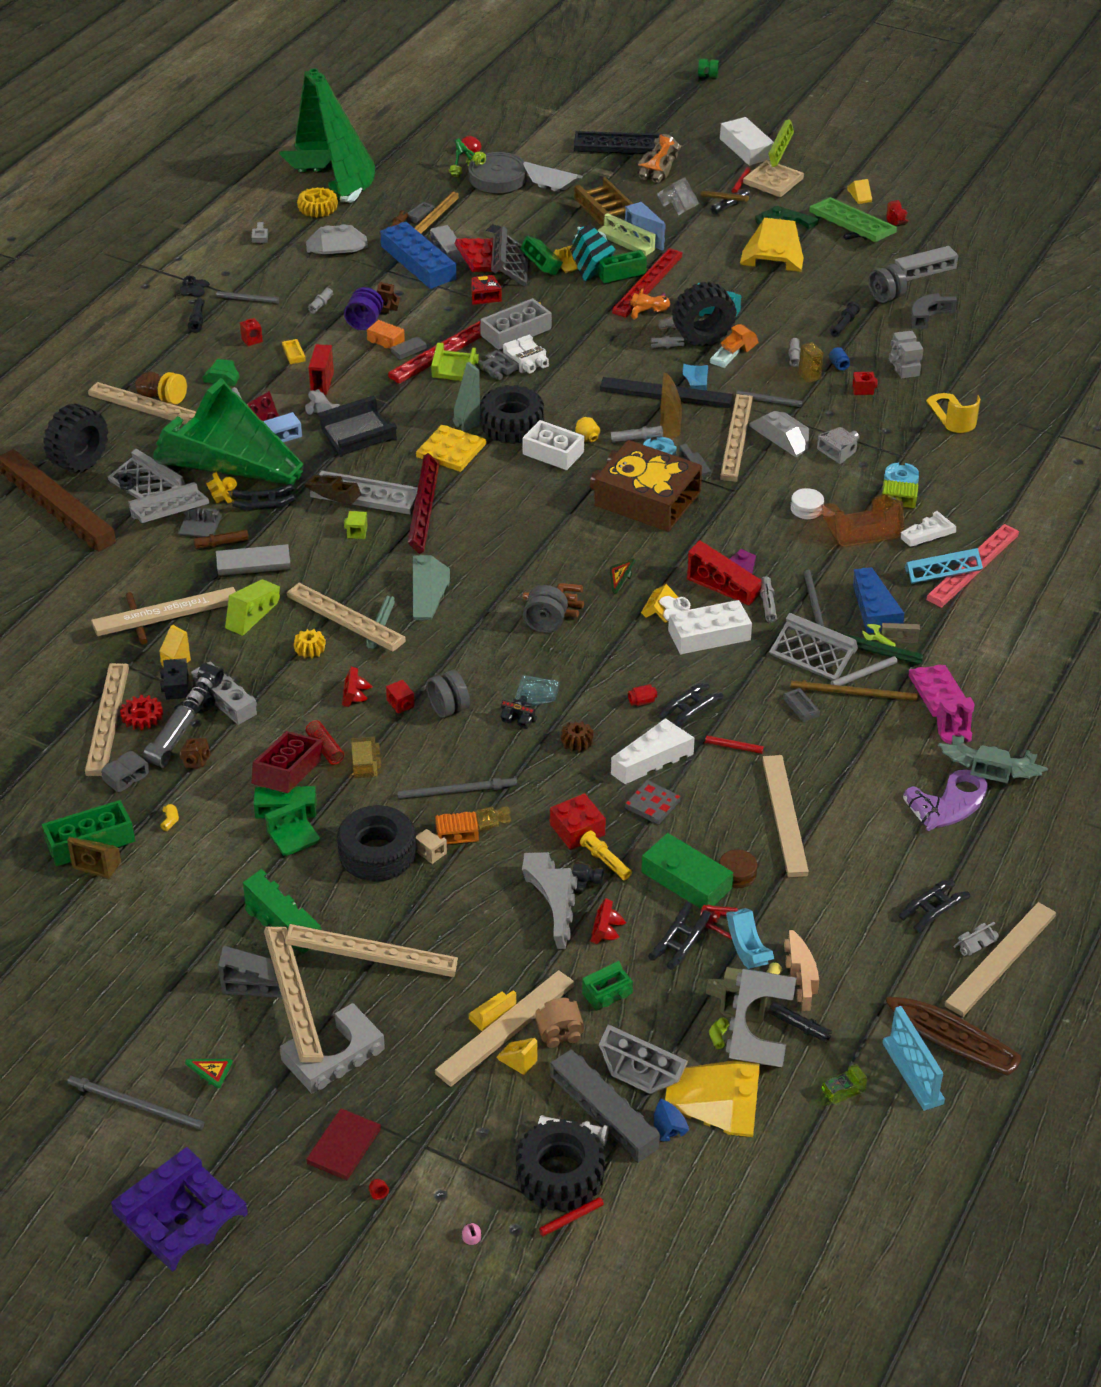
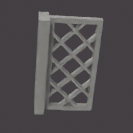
M138 449L131 452L132 458L108 476L110 482L120 487L116 479L118 476L124 473L137 474L134 477L136 486L130 490H124L137 499L162 492L163 487L171 486V489L185 485L181 475L162 464H158L154 459ZM133 464L137 466L136 469H128ZM148 472L149 474L148 476H140V473ZM151 480H160V483L151 484ZM148 481V484L139 485V482ZM160 488V491L151 492V489ZM148 489V493H139V490Z
M194 482L128 501L132 518L144 523L209 504V500L198 490L197 484Z
M789 613L786 617V624L769 651L770 655L832 681L838 679L850 657L858 649L856 640ZM788 629L796 631L797 636L787 639L785 634ZM811 637L814 642L803 646L801 639ZM799 640L801 647L790 650L788 643ZM824 643L830 646V650L821 653L818 649V645ZM787 645L788 651L783 653L776 651L779 646ZM816 647L818 654L807 657L805 650ZM841 650L847 652L845 657L836 659L834 654ZM803 651L805 658L800 660L793 658L792 654ZM832 654L834 661L824 664L822 657ZM820 658L822 665L816 667L810 665L809 661ZM836 665L837 671L835 675L827 673L826 668Z

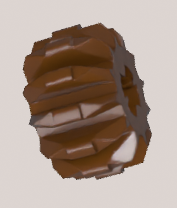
M574 721L573 724L568 722L567 726L563 727L561 741L565 749L570 748L571 752L577 750L580 753L581 750L587 751L588 747L592 746L594 732L590 728V724L585 725L583 721L580 723Z

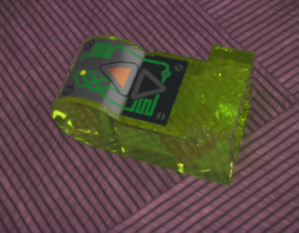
M853 1064L848 1067V1071L837 1075V1077L827 1079L822 1084L821 1090L832 1104H836L865 1092L867 1077L857 1064Z

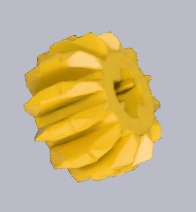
M306 629L305 632L300 631L299 634L295 635L293 644L298 656H303L304 659L307 657L313 659V656L320 657V653H324L326 642L321 631L316 632L315 629L311 631Z

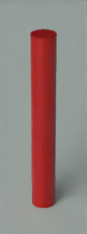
M746 167L734 185L732 193L738 192L743 184V178L751 172L750 167Z
M708 735L705 738V743L760 754H763L764 746Z
M598 1197L540 1227L539 1232L544 1237L604 1205L601 1197Z

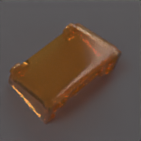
M889 494L876 496L872 501V510L845 515L844 511L839 510V507L833 503L821 504L823 518L836 542L842 546L898 538L901 536V532L904 531L903 502Z

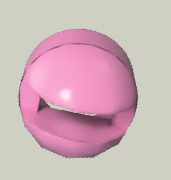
M474 1223L465 1225L462 1230L463 1241L469 1245L477 1244L481 1239L480 1227Z

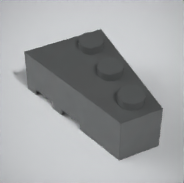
M223 946L218 964L222 994L282 998L272 959Z

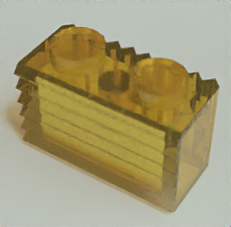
M813 342L801 345L798 374L808 383L822 378V357L824 353Z
M375 737L351 738L354 778L378 776L377 769L381 768V758L376 757V755H380L379 743H375Z

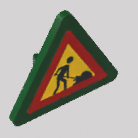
M630 559L610 567L612 591L614 594L618 593L626 577L631 579L632 572L630 570L636 562L635 559Z

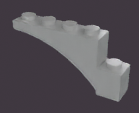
M549 852L524 853L522 871L526 882H531L549 903L553 911V937L557 949H566L567 940H570L569 923H572L573 920L571 906L575 904L573 889L577 888L576 876L573 877L571 868L555 869V863L551 861Z

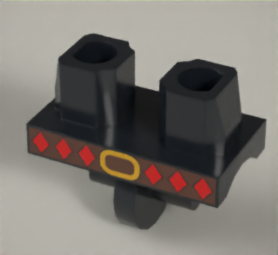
M524 695L519 700L513 699L512 702L502 700L501 702L502 722L511 723L513 717L519 718L517 721L518 725L527 729L531 722H536L537 716H535V709L531 708L532 703H528L527 697Z

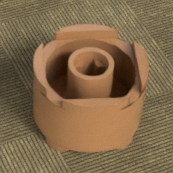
M568 998L553 999L544 1003L545 1008L541 1011L539 1008L536 1010L535 1018L541 1038L547 1044V1047L554 1048L561 1042L566 1041L576 1043L581 1039L584 1024L575 1000L569 1002Z

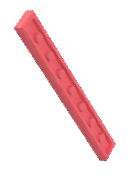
M1003 524L978 547L983 569L1018 537V530ZM976 560L965 562L970 567L977 566ZM980 571L946 577L927 595L926 600L942 608Z

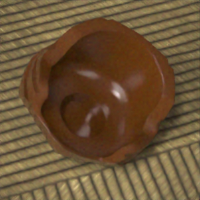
M145 372L135 381L137 393L149 398L153 396L159 398L158 384L161 376L155 372Z

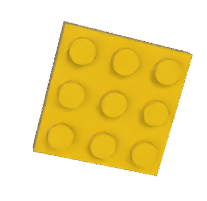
M441 425L416 451V457L423 459V456L429 453L439 462V465L461 472L486 445V439Z

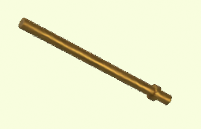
M791 680L790 688H800L802 691L815 690L917 701V693L806 682L807 680Z

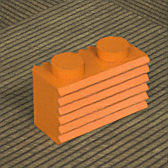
M377 320L367 329V340L384 348L391 349V347L405 341L404 329L382 322V320Z
M476 812L435 816L436 834L440 839L444 837L447 844L479 841Z

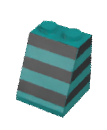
M591 224L586 227L583 226L578 230V235L572 241L573 245L570 248L585 282L598 274V262L606 257L613 256L616 250Z

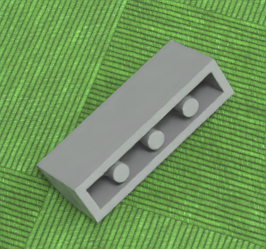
M288 544L216 551L218 576L291 569Z

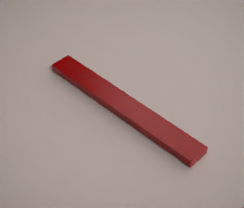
M669 248L613 307L612 314L626 318L634 308V306L630 305L634 293L639 295L641 288H643V294L648 295L682 258L683 252Z
M480 321L441 342L444 343V350L456 352L481 338ZM436 346L389 371L388 377L400 384L430 367Z

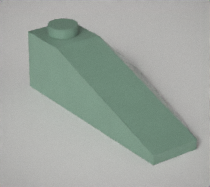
M470 362L466 364L454 408L453 422L463 432L480 425L479 369Z
M432 555L413 556V620H432L439 606L438 603L443 598L446 587L450 584V569Z

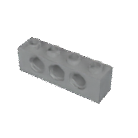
M199 668L191 671L194 687H196V682L198 681ZM224 674L219 686H213L210 690H207L215 698V705L237 725L257 715V702L255 698L248 695L241 686L233 682L230 676Z

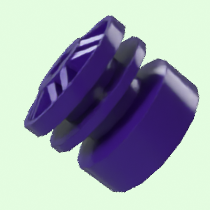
M367 287L356 289L344 310V317L347 323L357 330H367L373 325L383 308V300L380 294Z

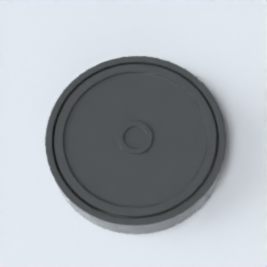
M485 153L486 162L483 165L476 166L473 160L469 164V181L475 188L490 193L511 192L522 187L527 181V171L523 165L525 161L511 153Z

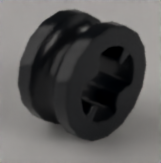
M124 473L119 476L118 482L121 489L130 490L135 486L132 474Z

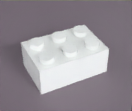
M541 420L523 437L524 455L568 470L584 453V435Z

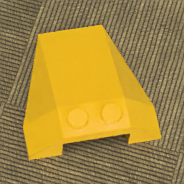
M764 218L742 251L740 265L756 266L757 259L786 262V270L801 272L804 258L795 221Z
M731 1060L685 1067L679 1082L666 1088L665 1101L674 1105L686 1118H696L703 1121L704 1125L709 1127L714 1125L724 1129L723 1132L729 1135L753 1137L760 1063Z

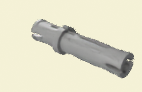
M645 426L641 429L611 432L612 443L663 437L662 426L649 428Z
M762 577L760 596L763 599L766 621L772 623L777 620L774 603L775 592L771 585V578Z

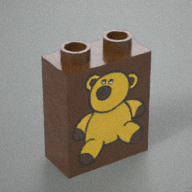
M627 440L619 451H611L606 466L602 471L597 469L591 476L590 489L595 490V506L669 532L701 493L702 465Z

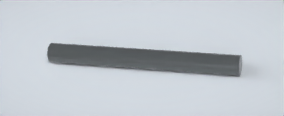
M217 291V298L279 303L278 297Z
M738 390L736 393L753 396L752 400L802 407V401Z

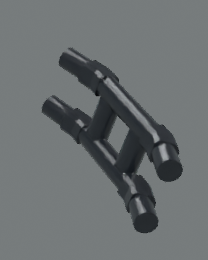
M291 483L275 489L250 492L232 489L231 496L244 500L251 498V502L233 500L232 507L246 511L259 508L284 507L296 500L294 494L277 500L276 497L283 496L287 492L294 490V486ZM269 497V501H258V498Z
M698 683L676 699L668 702L657 716L664 720L678 707L683 712L673 724L680 727L695 713L713 702L722 700L724 696L722 692L710 693L704 698L698 693L708 690L710 685L708 683ZM692 698L697 704L690 707L684 702Z
M952 879L943 880L918 898L910 901L898 916L904 921L919 907L923 908L927 913L913 927L915 931L920 933L942 913L954 905L969 899L970 893L968 891L958 892L949 898L943 891L954 887L955 882ZM934 896L942 902L936 908L927 902Z
M685 901L667 933L648 955L649 959L655 961L669 947L677 952L667 963L668 969L673 970L676 966L680 965L698 936L705 929L711 913L703 910L694 929L683 925L693 904ZM678 931L688 936L683 945L672 940Z

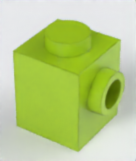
M349 511L348 518L344 520L347 538L365 539L368 526L367 512Z

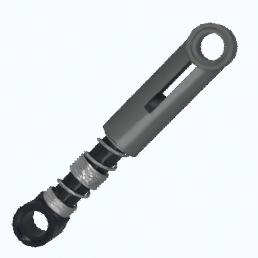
M203 663L200 666L196 687L192 688V691L186 697L187 700H184L183 706L176 708L154 743H149L146 746L143 754V759L146 762L160 767H165L168 764L171 751L194 718V709L199 707L204 699V694H207V690L221 684L224 677V670L208 663Z

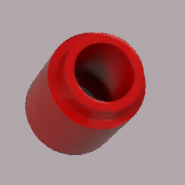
M651 684L635 687L628 691V699L631 706L635 705L638 707L654 703L655 698H657L656 688L652 687Z

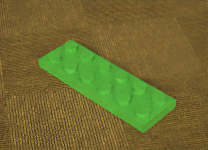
M831 197L809 206V212L855 232L862 237L871 239L873 242H878L897 232L896 226Z

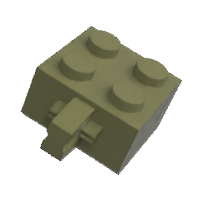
M726 967L724 980L708 979L706 994L721 999L720 1012L728 1017L736 1016V1008H733L734 996L739 995L740 986H736L738 973L743 971L738 968ZM768 996L759 997L749 1005L746 1012V1020L763 1023Z

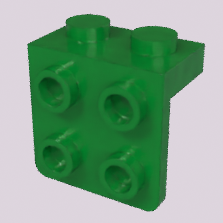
M302 800L265 814L267 832L284 856L320 842L319 835L307 820L306 807Z

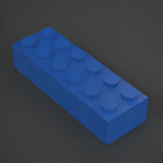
M402 222L380 231L381 247L428 288L432 289L456 280V263L409 223Z

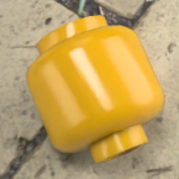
M583 417L576 423L575 431L578 434L584 435V442H594L598 439L600 428L592 418Z

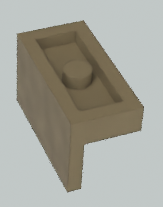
M882 623L880 634L892 642L918 643L920 624Z

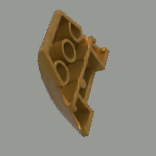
M664 373L660 426L663 429V437L673 439L680 435L682 406L674 381L668 373Z

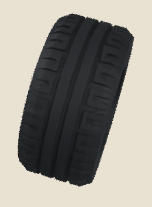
M373 805L352 812L342 821L337 832L338 854L341 865L350 874L365 881H386L401 875L411 866L416 855V836L412 821L401 811L389 806ZM376 839L390 842L381 847L363 845L370 840Z

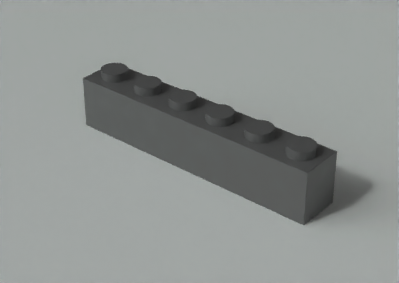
M571 1049L551 1062L550 1076L601 1127L604 1125L609 1126L608 1134L638 1163L659 1149L660 1134L654 1126H650L644 1120L642 1114L638 1111L636 1112L624 1097H620L615 1092L613 1086L610 1083H606L595 1069H591L581 1055H577Z

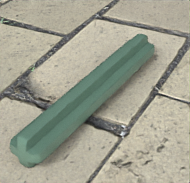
M393 596L385 597L375 621L385 626L395 603ZM369 639L366 641L367 648L374 649L377 643Z

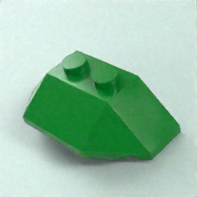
M329 150L279 151V155L295 170L298 169V172H307V169L319 172L322 171L321 169H325L331 162Z

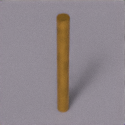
M711 191L701 192L702 197L745 202L749 200L747 195Z

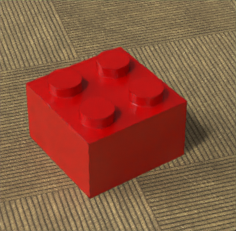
M585 793L550 807V825L570 850L581 846L580 840L588 831H593L597 838L605 836L606 818Z

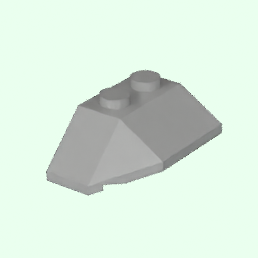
M528 162L523 163L533 183L538 184L537 187L546 189V186H550L551 190L557 192L560 189H568L583 177Z
M342 224L340 226L320 227L306 241V247L309 253H346L368 248L367 237L352 225Z
M773 411L749 423L751 428L795 457L808 451L809 428L785 412Z
M609 1024L599 1043L611 1076L650 1094H654L679 1082L688 1062Z

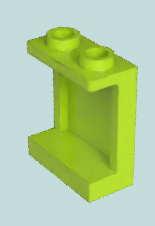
M437 343L431 365L432 377L462 381L466 364L468 362L474 366L478 364L479 354H476V348H472L471 354L445 351L444 343Z

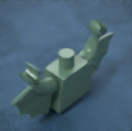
M953 735L951 745L938 744L943 750L942 754L949 756L953 762L961 763L967 768L973 763L970 775L1008 783L1010 772L1013 778L1024 777L1030 779L1032 776H1042V772L1048 771L1047 767L1034 764L1037 754H1032L1028 750L1023 758H1010L1008 751L998 749L995 746L988 747L982 745L979 750L970 748L964 744V736L962 735L960 737Z

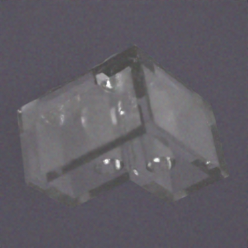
M685 177L657 193L663 207L672 203L678 215L699 204Z

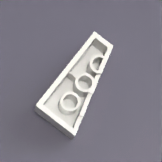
M665 718L611 757V775L627 784L647 775L648 771H657L663 768L664 764L679 761L680 757L685 755L689 757L694 752V737Z

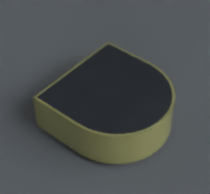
M491 224L485 230V235L493 238L501 226Z

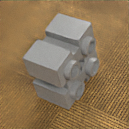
M913 331L894 333L893 340H891L892 351L889 354V360L901 378L920 376V360H922L923 347L920 342H916L917 337Z

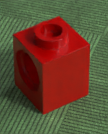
M255 318L240 322L241 339L247 346L263 342L261 325Z
M853 372L852 388L854 395H874V390L878 386V380L874 377V373Z
M403 679L386 686L387 701L397 713L415 707L414 692Z

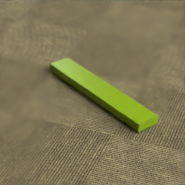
M790 119L785 120L768 153L772 167L778 165L794 133Z

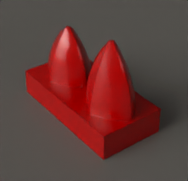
M351 666L345 677L342 698L343 706L349 707L351 702L367 700L368 698L358 689H370L373 687L367 680L358 676V668Z
M607 898L597 909L590 939L595 944H598L601 939L615 940L619 938L618 933L609 924H626L624 918L612 909L613 901Z

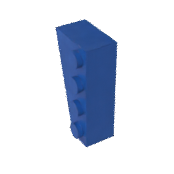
M873 568L854 569L853 587L866 633H874L872 629L867 627V624L880 625L881 628L882 623L904 624L903 610Z

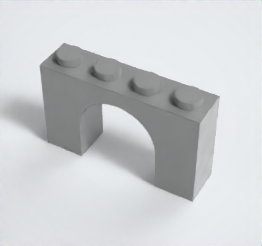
M743 969L742 973H738L736 986H740L739 995H735L733 1001V1008H736V1016L731 1017L729 1030L733 1031L732 1039L727 1040L726 1052L730 1053L729 1058L783 1067L786 1044L763 1040L753 1035L746 1023V1012L749 1005L759 997L769 996L793 1000L797 977Z
M354 1003L335 1013L336 1028L350 1042V1045L343 1052L337 1055L324 1056L322 1062H300L294 1038L280 1046L282 1062L311 1094L325 1088L327 1084L343 1077L348 1071L361 1066L366 1060L379 1055L385 1049L384 1035Z

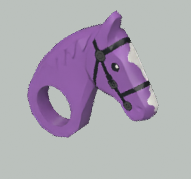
M968 769L957 770L949 776L942 798L927 795L919 788L913 786L904 792L903 799L915 815L926 825L925 829L930 831L935 827H944L957 823L974 813L985 798L987 790L985 778L970 775L971 770ZM965 781L971 782L977 786L978 790L964 792L958 789L956 784Z

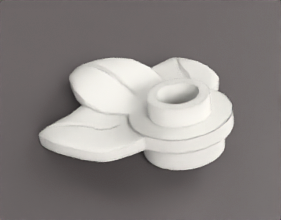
M665 596L659 601L666 608L664 618L669 621V614L690 610V602L684 597L674 599L673 597Z

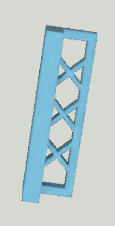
M978 548L910 561L905 565L906 574L909 573L911 584L983 569ZM976 560L977 566L970 567L967 564H965V562ZM953 564L961 565L959 569L955 571L947 567L948 565ZM933 568H943L940 574H934L930 571ZM924 571L925 574L923 577L915 578L913 572Z

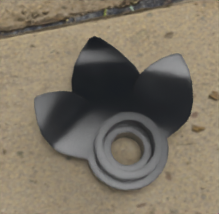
M186 276L182 281L180 292L184 296L192 294L195 297H201L205 294L204 288L209 286L210 283L203 279L196 280L194 276Z

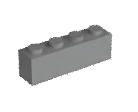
M950 246L895 259V264L901 267L908 281L957 268L958 254Z

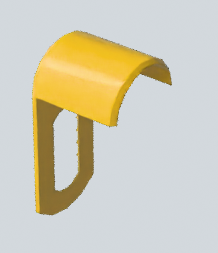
M948 393L935 394L926 400L949 431L966 433L976 427L980 406L979 396L977 397V402L970 406H962L953 394ZM938 399H949L947 415L936 402Z

